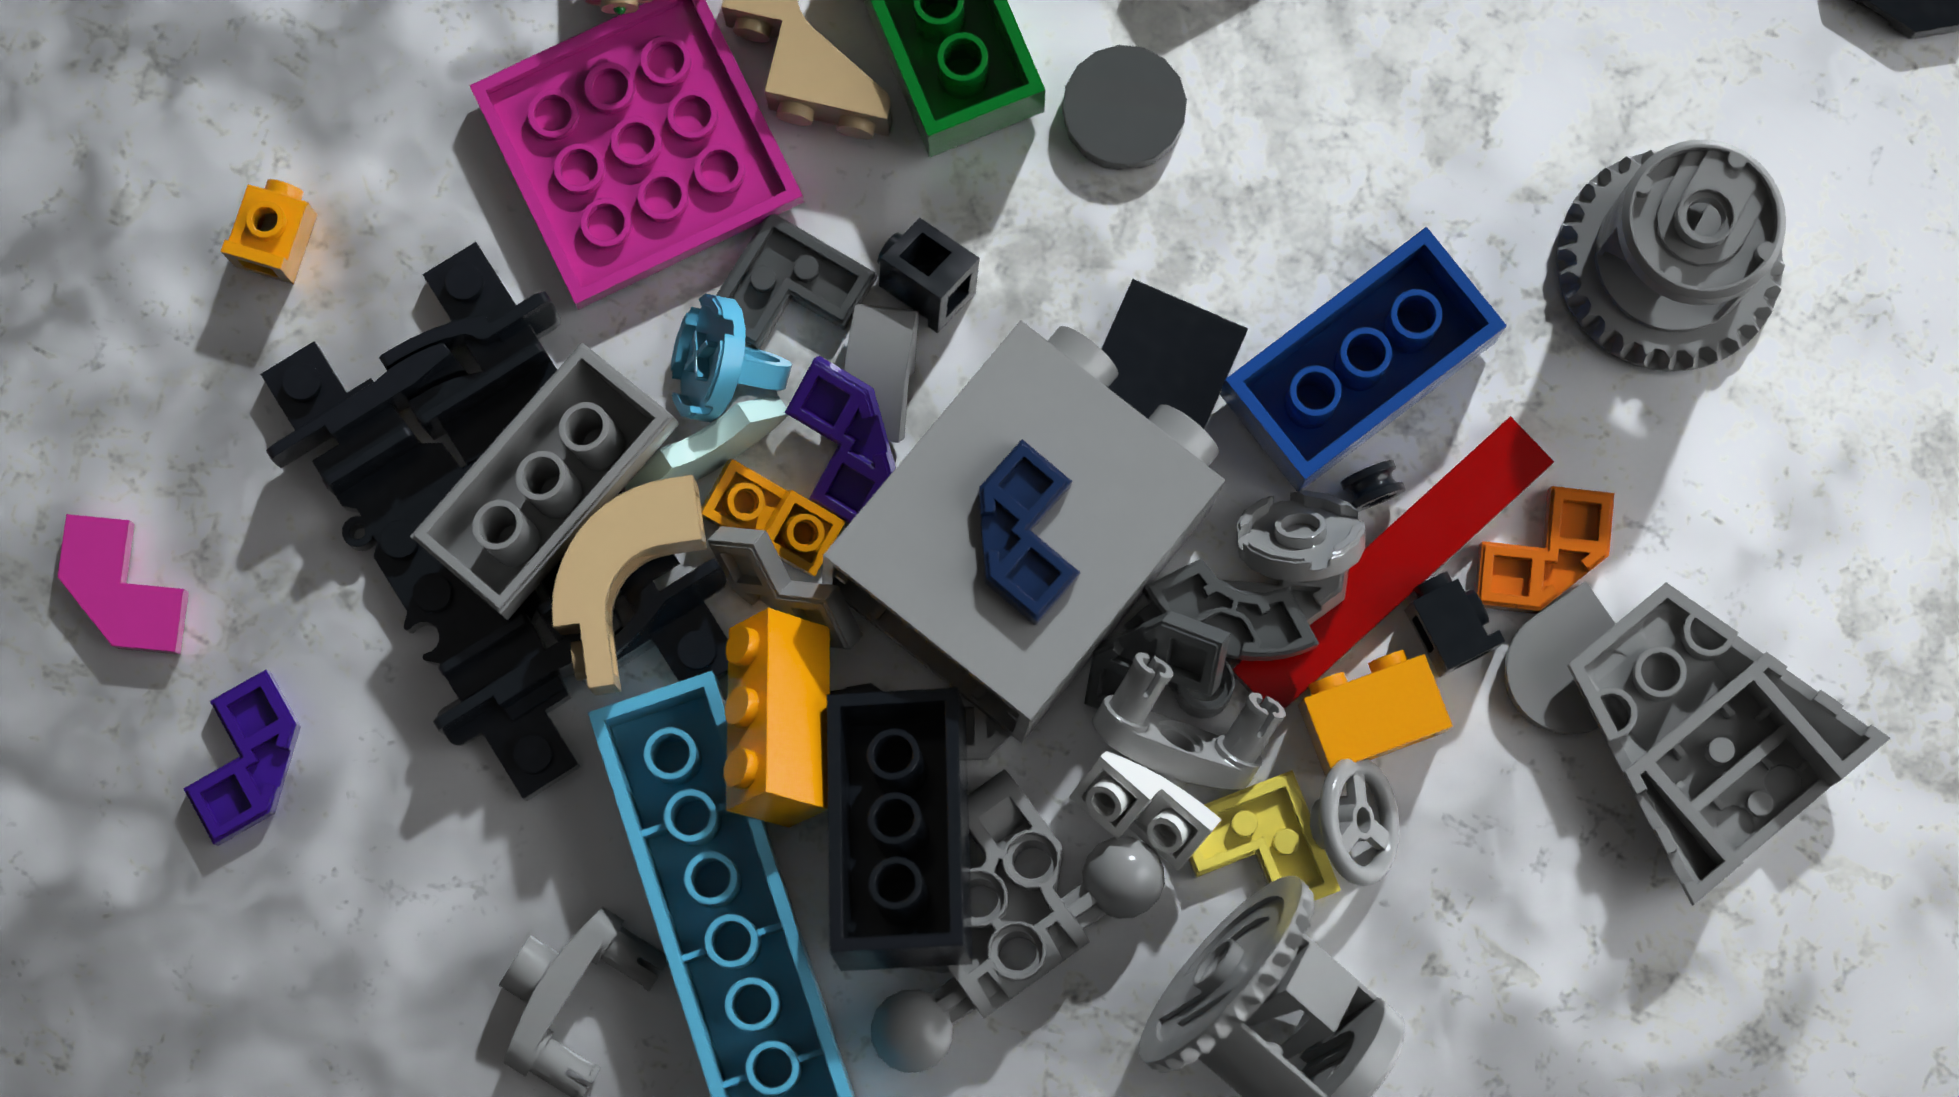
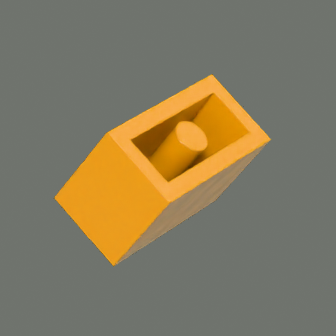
M1404 650L1396 651L1369 662L1368 665L1371 673L1348 682L1345 673L1340 672L1308 685L1311 695L1303 698L1298 704V708L1325 777L1331 768L1342 759H1350L1354 762L1365 759L1373 760L1441 735L1453 727L1425 654L1408 660Z

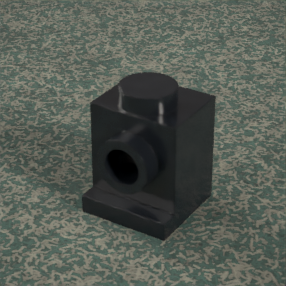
M919 218L903 235L895 233L882 247L877 259V263L880 265L879 286L913 310H919V314L928 319V327L938 333L976 293L980 258Z
M1448 571L1416 586L1414 591L1418 598L1413 600L1404 610L1439 678L1496 650L1506 642L1500 630L1490 635L1487 634L1483 625L1489 623V617L1481 599L1473 589L1464 591L1458 578L1452 581Z

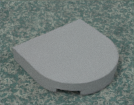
M1586 581L1528 620L1513 636L1505 658V687L1514 707L1531 724L1560 734H1584L1599 728L1567 667L1568 663L1616 624Z

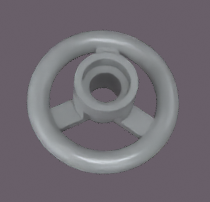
M1342 759L1327 774L1322 786L1320 799L1312 806L1310 829L1316 844L1326 850L1330 862L1336 871L1347 881L1361 886L1378 882L1391 868L1398 848L1399 815L1389 781L1376 764L1369 759L1358 762ZM1365 781L1374 794L1378 806L1380 824L1374 819L1373 811L1367 803ZM1346 783L1347 796H1340ZM1358 841H1367L1377 850L1373 860L1366 866L1358 865L1349 855L1350 850Z

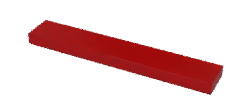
M1510 416L1365 548L1359 562L1348 569L1345 599L1309 625L1319 642L1315 649L1286 659L1272 661L1242 660L1232 669L1235 678L1250 694L1252 692L1261 694L1263 700L1260 705L1265 697L1268 696L1276 700L1285 710L1309 688V684L1317 681L1410 596L1416 586L1425 582L1540 477L1554 461Z

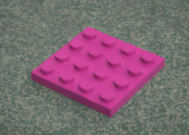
M653 0L638 6L639 9L635 12L618 15L469 85L578 310L762 223L771 214L779 215L804 203L803 195L706 0Z

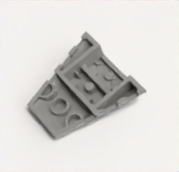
M1666 582L1568 663L1567 667L1693 906L1819 796L1846 777L1885 744L1890 737L1873 725L1867 726L1843 709V704L1824 691H1817L1786 670L1788 666L1768 652L1764 654L1737 636L1738 632Z

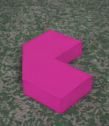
M66 514L57 577L111 646L117 649L181 655L189 592L180 588L127 584L135 524L130 520Z

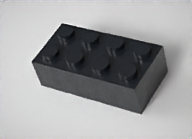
M958 687L827 695L829 952L841 971L972 965L966 710Z

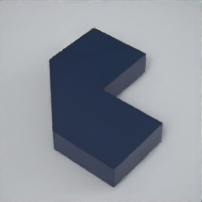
M1022 439L980 485L978 499L985 583L1036 626L1076 581L1080 572L1032 532L1035 526L1071 487L1072 480Z

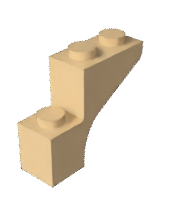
M723 0L722 11L726 27L734 28L733 32L736 35L755 42H768L770 37L778 38L765 87V96L768 109L777 111L776 116L779 119L800 126H810L813 120L835 124L840 133L857 139H872L874 133L889 137L892 127V113L888 93L807 22L799 8L798 0Z

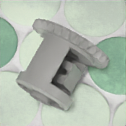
M1713 140L1679 142L1660 151L1649 150L1643 154L1631 157L1626 156L1619 162L1605 167L1577 195L1564 218L1557 245L1558 278L1563 296L1574 318L1582 329L1605 350L1624 361L1644 368L1662 371L1692 370L1709 366L1734 354L1760 331L1772 314L1776 300L1782 290L1781 281L1785 268L1782 257V245L1786 232V212L1780 190L1769 172L1754 157L1733 145Z
M1289 875L1269 883L1245 900L1211 932L1182 966L1162 994L1145 1025L1139 1043V1056L1147 1065L1159 1072L1181 1070L1186 1063L1194 1064L1199 1059L1242 1097H1372L1389 1074L1399 1056L1404 1042L1405 1025L1403 1018L1381 998L1374 995L1305 934L1311 926L1310 917L1314 914V895L1309 886L1299 877ZM1301 1009L1304 1011L1294 1033L1281 1046L1273 1042H1265L1249 1028V1026ZM1304 1051L1299 1058L1307 1064L1300 1072L1287 1060Z

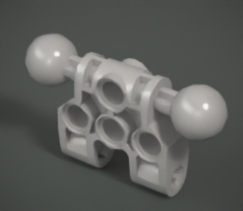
M1003 769L968 795L969 834L985 854L986 861L981 867L970 869L971 888L982 885L992 888L998 894V903L989 915L984 917L971 916L972 965L912 967L914 969L939 973L950 972L953 977L932 993L919 989L899 991L887 997L876 1009L871 1022V1042L877 1055L889 1067L904 1073L923 1072L936 1066L949 1051L953 1040V1025L975 1009L985 1019L1088 944L1090 941L1083 930L1105 914L1115 918H1134L1147 912L1159 900L1165 884L1164 867L1157 852L1144 841L1130 836L1120 837L1118 840L1112 837L1099 843L1087 856L1082 870L1083 883L1060 898L1056 892L1058 890L1063 860L1062 844L1010 774ZM1028 848L1044 850L1051 858L1049 870L1043 876L1036 879L1022 877L1015 870L1014 863L1017 856ZM1013 938L1028 939L1036 947L1037 954L1034 962L1023 970H1011L1006 968L1000 961L1002 947Z

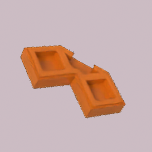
M1551 486L1547 491L1542 548L1482 541L1479 544L1475 592L1481 599L1484 607L1487 609L1537 614L1606 559L1610 552L1615 493Z

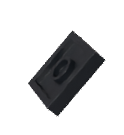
M1132 279L1101 348L1118 370L1117 378L1108 388L1147 419L1159 405L1164 404L1183 412L1205 429L1248 328Z

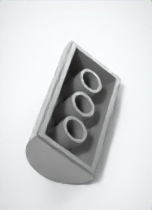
M581 342L410 537L498 613L509 620L564 557L569 544L586 521L603 505L617 497L674 432L679 423L673 415Z

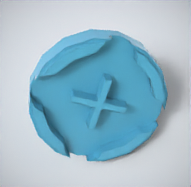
M704 294L700 297L701 309L691 307L690 311L684 316L675 339L671 371L672 378L681 380V394L673 393L672 399L682 417L711 423L723 414L732 400L737 384L770 390L786 389L792 363L773 353L745 346L746 329L743 312L735 299Z

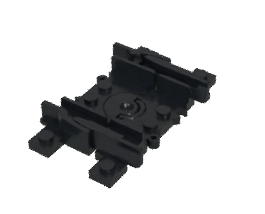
M474 242L422 274L452 322L414 336L382 354L379 359L387 372L375 382L370 378L347 392L315 341L260 374L295 430L270 446L266 452L278 467L283 468L331 437L337 440L339 443L337 446L312 460L321 475L324 485L336 496L341 506L348 511L357 512L361 515L351 517L344 523L342 527L344 541L358 551L371 549L377 541L374 559L407 611L404 629L412 634L420 627L433 626L438 631L439 642L432 651L423 654L422 658L427 663L438 666L441 674L447 679L458 699L438 712L436 719L433 721L434 725L440 733L444 734L456 746H463L483 734L521 797L528 801L581 767L548 714L572 698L562 678L574 674L571 642L582 641L581 633L561 636L553 627V590L562 559L541 582L550 599L543 603L537 589H535L507 620L410 537L557 371L538 340L555 330L560 324L559 313L546 291L536 293L516 305L477 242ZM467 345L482 371L468 374L451 351L457 347ZM410 406L421 426L433 440L447 433L467 465L461 468L442 443H422L399 412ZM625 487L618 495L625 492ZM360 528H365V535L360 539H355V532ZM674 554L661 556L637 568L626 579L616 597L624 595L635 615L624 626L615 606L613 608L612 621L618 669L656 645L679 682L709 671H713L718 680L728 674V660L726 657L728 638L704 602L722 591L726 586V576L715 558L708 560L660 591L655 585L654 580L680 564ZM539 615L557 640V643L547 648L535 623ZM581 680L588 687L587 680Z

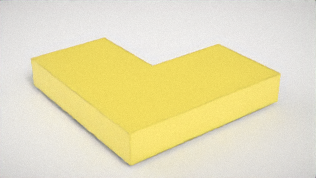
M1293 770L1204 804L1222 820L1188 860L1195 878L1255 855L1267 885L1279 878L1294 875L1309 886V889L1313 892L1314 901L1341 891L1325 849L1320 848L1312 836L1310 812Z

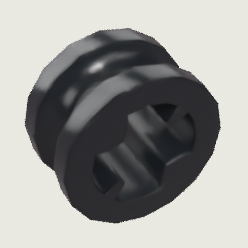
M1393 460L1367 467L1350 475L1340 483L1343 490L1352 492L1354 499L1350 504L1357 511L1381 504L1406 490L1403 482H1396L1392 477V472L1396 469Z

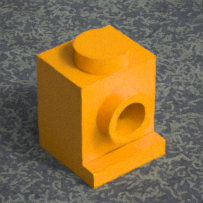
M268 179L265 189L248 184L229 240H224L221 253L234 267L294 284L318 214L307 201L302 200L304 191L294 185L275 179ZM266 214L277 215V223L273 229L260 231Z

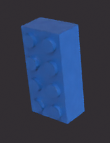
M1425 227L1228 376L1224 381L1220 396L1293 488L1299 492L1495 344L1507 325L1432 232Z

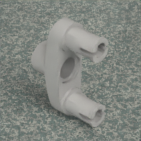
M1143 652L1137 653L1133 659V664L1115 694L1104 698L1092 719V724L1100 737L1108 745L1130 758L1133 762L1164 777L1181 789L1184 788L1186 783L1230 790L1246 788L1262 764V757L1260 756L1279 723L1286 716L1284 708L1276 700L1268 696L1265 697L1260 705L1263 700L1261 694L1252 692L1247 697L1245 706L1227 734L1220 736L1151 712L1165 685L1172 679L1173 671L1165 661L1155 656L1147 667L1146 665L1150 660L1149 655Z
M604 907L576 933L560 953L530 935L499 983V986L528 1003L516 1027L503 1063L525 1077L530 1071L570 1097H583L588 1087L567 1075L566 1071L571 1070L592 1083L601 1067L597 1064H592L552 1039L551 1036L554 1031L549 1029L550 1025L590 962L597 965L601 959L644 986L645 990L650 991L659 976L638 964L637 959L642 958L663 971L668 963L665 953L622 927L625 920Z

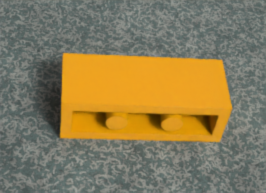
M766 608L729 628V638L726 644L728 698L725 704V718L727 720V760L724 766L726 811L789 828L828 810L827 695H830V629L827 626Z

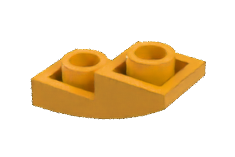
M734 459L727 460L701 506L703 518L718 527L766 530L781 561L812 577L816 576L823 563L824 553L835 542L846 522L797 492L783 489Z

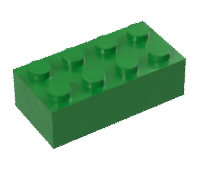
M863 0L929 158L1044 112L1046 90L1007 0Z

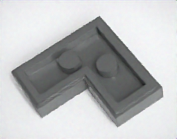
M771 214L762 221L716 296L737 301L743 312L746 329L745 344L760 350L791 299L845 330L853 318L855 305L863 302L876 281L877 274L782 217Z

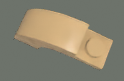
M693 475L648 482L618 495L603 505L586 521L569 544L561 561L553 590V627L561 636L581 633L582 641L571 642L574 673L577 681L587 680L588 689L595 696L621 692L612 618L616 597L626 579L637 568L655 558L707 549L699 487Z

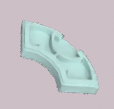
M769 396L736 403L720 418L699 432L679 442L659 448L625 488L628 491L648 482L686 475H693L696 481L725 465L728 459H734L745 452L789 416L784 413L787 409L779 396Z

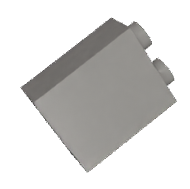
M1022 320L1019 321L824 553L822 584L838 585L847 604L950 687H958L959 693L1021 743L1091 659L1094 650L1102 641L1108 638L1142 596L1144 586L1155 580L1210 512L1225 482L1223 477L1209 467L1219 454L1217 444L1193 419L1183 412L1164 404L1159 405L1147 419L1108 388L1117 378L1118 370L1108 355L1094 342L1080 332L1066 326H1060L1047 341ZM1022 439L1072 480L1071 487L1035 526L1032 532L1080 572L1076 581L1036 626L985 583L978 499L980 485Z

